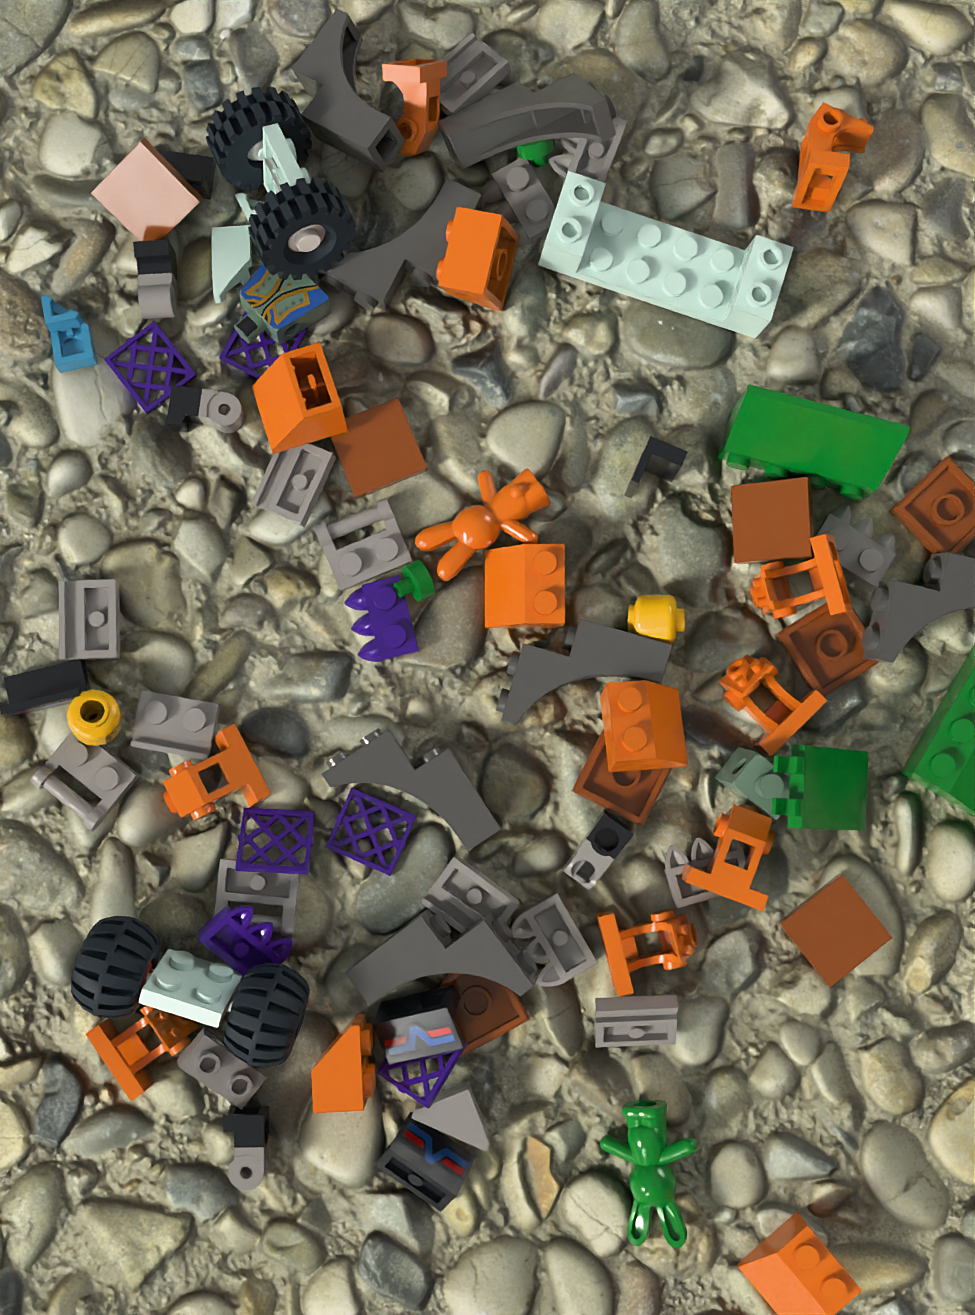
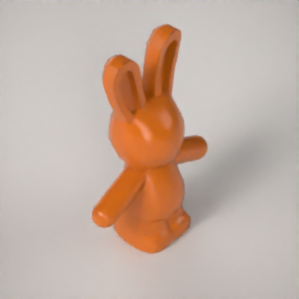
M528 468L524 469L498 493H496L492 473L487 470L481 471L478 474V483L483 506L473 505L466 507L453 521L428 527L418 533L415 538V544L421 551H433L456 539L459 540L438 562L436 572L441 580L448 581L456 576L475 551L487 548L494 543L501 530L524 544H536L538 542V534L519 522L525 520L533 512L550 507L551 502L542 485Z

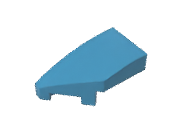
M47 295L41 296L45 325L51 334L54 361L58 371L64 373L98 365L92 331L89 325L82 320L79 313L72 309L70 311L65 309Z

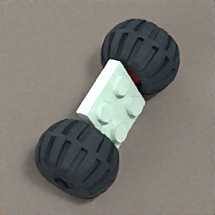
M129 916L103 918L87 934L78 954L71 980V993L75 1001L84 1010L97 1017L116 1019L133 1014L141 1004L216 1028L219 1027L228 1010L230 1013L225 1028L224 1041L226 1047L235 1057L249 1065L259 1067L280 1065L288 1059L299 1034L310 994L307 981L295 970L283 964L265 963L251 967L243 977V975L227 964L213 963L194 957L189 952L172 949L167 950L157 965L160 954L158 935L147 924Z

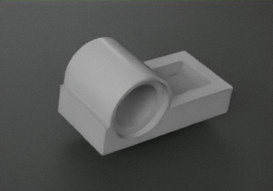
M209 1026L203 1027L177 1060L179 1068L240 1109H243L267 1079L266 1072L258 1066L249 1065L235 1057L226 1047L224 1036Z

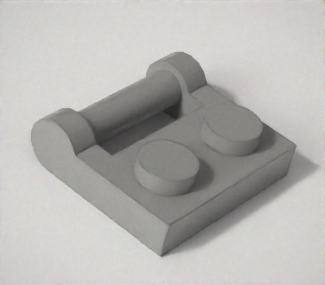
M387 498L376 501L377 505L332 524L326 525L324 522L314 526L341 592L413 562ZM383 519L387 530L338 550L336 549L333 539Z
M71 731L48 761L35 772L30 782L39 789H47L84 819L83 825L94 831L140 775L103 745H86L79 741ZM62 767L102 799L96 807L90 805L55 776Z
M220 859L214 916L224 907H230V901L283 906L282 916L253 914L250 925L272 922V932H281L282 937L294 938L301 874L236 871L235 859ZM254 861V862L252 863V864H259V865H267L265 862H256V861ZM280 864L279 866H294V865Z

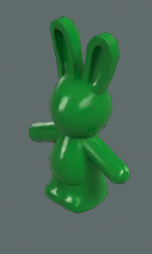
M634 1100L624 1104L622 1107V1114L626 1119L628 1127V1143L611 1135H605L600 1140V1146L604 1151L634 1164L629 1176V1187L634 1197V1202L627 1229L628 1239L634 1246H640L648 1239L651 1231L653 1207H657L664 1238L672 1248L679 1249L686 1243L687 1228L674 1200L676 1177L667 1164L696 1152L697 1142L695 1139L687 1137L667 1145L666 1101Z

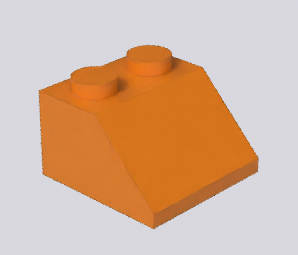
M457 207L455 216L449 220L446 229L448 246L445 257L440 259L437 266L438 286L446 293L500 312L503 310L520 239L519 234L503 215Z
M522 544L485 550V628H563L565 624V544Z
M648 680L607 683L600 695L609 772L687 767L688 759L678 689Z
M798 1211L737 1264L739 1269L778 1315H835L862 1291L850 1273Z

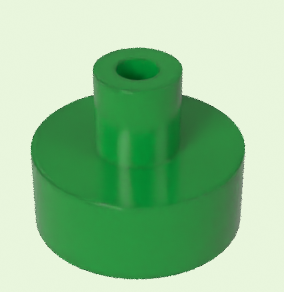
M554 139L530 142L519 145L516 149L521 159L532 160L535 167H542L548 163L547 154L554 149L555 141Z
M415 560L402 567L404 579L394 583L395 591L399 597L410 593L416 601L420 602L435 594L432 578L420 560Z

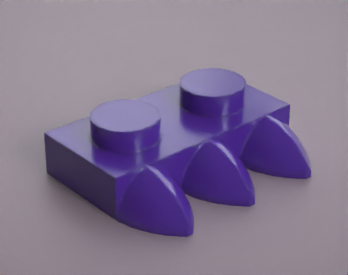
M400 575L363 584L361 588L351 593L345 601V605L352 609L368 610V613L358 618L351 627V630L359 635L375 636L358 652V656L364 660L382 662L419 652L405 596L399 597L394 588V583L401 580Z
M226 906L198 930V940L243 976L255 965L265 963L282 964L287 959L292 949V938H280L270 941L269 939L273 931L272 922L250 925L253 916V906H239L233 909Z

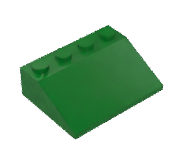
M749 384L729 413L718 459L726 460L727 466L738 470H749V467L764 470L766 477L776 480H785L787 477H809L812 489L824 490L825 487L839 490V495L844 498L862 500L863 497L867 498L877 491L906 440L910 426Z
M975 644L900 772L974 817Z

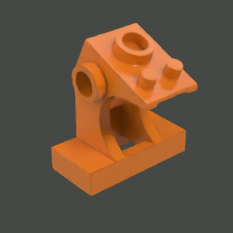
M409 58L383 64V81L394 82L399 87L404 98L403 115L398 122H394L405 140V144L398 152L399 154L412 157L413 155L428 151L439 129L440 79L447 77V61Z
M824 102L821 104L809 121L801 143L798 182L793 193L792 208L830 213L850 166V154L836 151L864 153L869 138L874 131V127L869 125L865 118L857 119L842 109L835 108Z
M822 534L810 538L815 556L813 559L788 567L784 566L783 560L760 566L761 571L752 579L753 584L750 585V593L755 608H761L763 615L773 613L774 620L797 614V606L826 599L830 615H842L853 612L854 609L833 535ZM809 571L814 592L793 598L788 577Z
M746 654L743 658L732 662L726 670V675L719 680V683L726 690L722 696L738 712L744 709L766 731L753 747L763 757H771L827 700L816 689L808 691L799 701L796 700L774 679L779 672L770 661L762 656L756 659ZM761 683L777 699L764 713L749 697Z
M235 724L220 730L214 737L220 753L195 765L192 764L191 760H187L169 770L171 777L163 781L167 791L163 792V797L173 814L178 813L181 818L192 817L196 821L216 810L214 802L241 790L249 808L264 801L271 795ZM219 765L228 785L208 794L199 774Z
M734 804L726 814L721 812L713 829V835L719 837V841L710 864L706 870L686 863L681 879L686 883L764 911L769 896L750 886L762 854L768 855L775 839V832L770 831L773 818L762 815L759 809L750 805L738 806ZM732 839L750 845L749 854L743 868L725 862Z
M674 909L661 910L651 913L650 921L622 928L617 927L615 915L611 910L596 913L614 990L618 997L634 993L629 975L634 970L658 963L663 964L664 970L676 969L687 965L686 960L696 952L695 947L698 945V938L693 923H688L686 913L675 915ZM657 931L662 951L639 956L634 936Z
M146 1005L140 1009L144 1017L121 1034L108 1018L85 1035L130 1101H133L154 1084L143 1067L165 1051L174 1056L189 1045L192 1040L188 1035L199 1027L194 1020ZM147 1024L151 1025L162 1041V1044L152 1051L138 1033Z

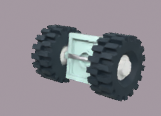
M260 87L251 88L252 94L247 96L244 91H240L235 94L237 97L236 101L231 103L229 99H226L221 103L224 110L222 112L215 110L211 115L214 123L207 124L206 131L209 136H206V140L222 176L225 177L228 183L232 185L235 182L237 188L244 189L248 184L251 190H259L260 184H264L268 192L265 195L267 202H258L254 207L257 214H250L249 223L251 226L248 227L249 234L264 267H267L268 272L273 276L277 273L279 278L284 280L290 274L293 280H301L303 274H308L309 278L317 276L316 271L321 268L326 272L332 268L331 262L334 260L340 262L345 258L343 250L350 251L352 249L353 243L351 240L356 239L357 236L355 230L357 227L339 189L335 188L333 183L327 180L323 184L320 178L312 177L310 182L307 170L304 167L301 168L299 161H307L309 157L307 149L312 148V141L310 139L312 136L293 98L290 99L288 93L283 90L278 94L274 87H267L265 93L262 92Z

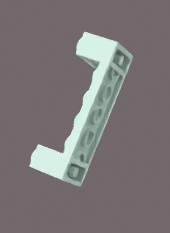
M568 171L538 266L752 338H756L771 322L794 247L756 235L746 250L739 249L601 202L606 183Z

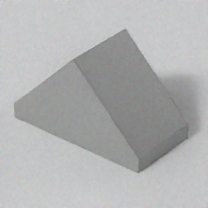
M469 1081L439 1092L430 1108H426L418 1101L416 1102L412 1119L483 1151H487L489 1132Z

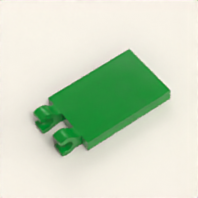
M791 745V757L774 755L773 772L789 773L790 780L789 798H772L771 814L788 815L787 828L865 831L868 777L867 751Z

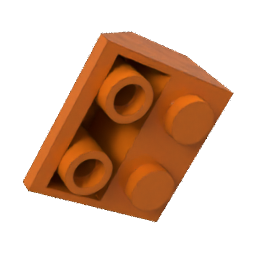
M320 342L282 353L251 386L273 454L348 431L342 405Z
M366 1012L358 1013L320 1055L311 1070L313 1114L364 1111L368 1098L373 1097L374 1089L377 1087L376 1064H369L368 1055H371L372 1048L375 1046V1032L372 1023H367Z

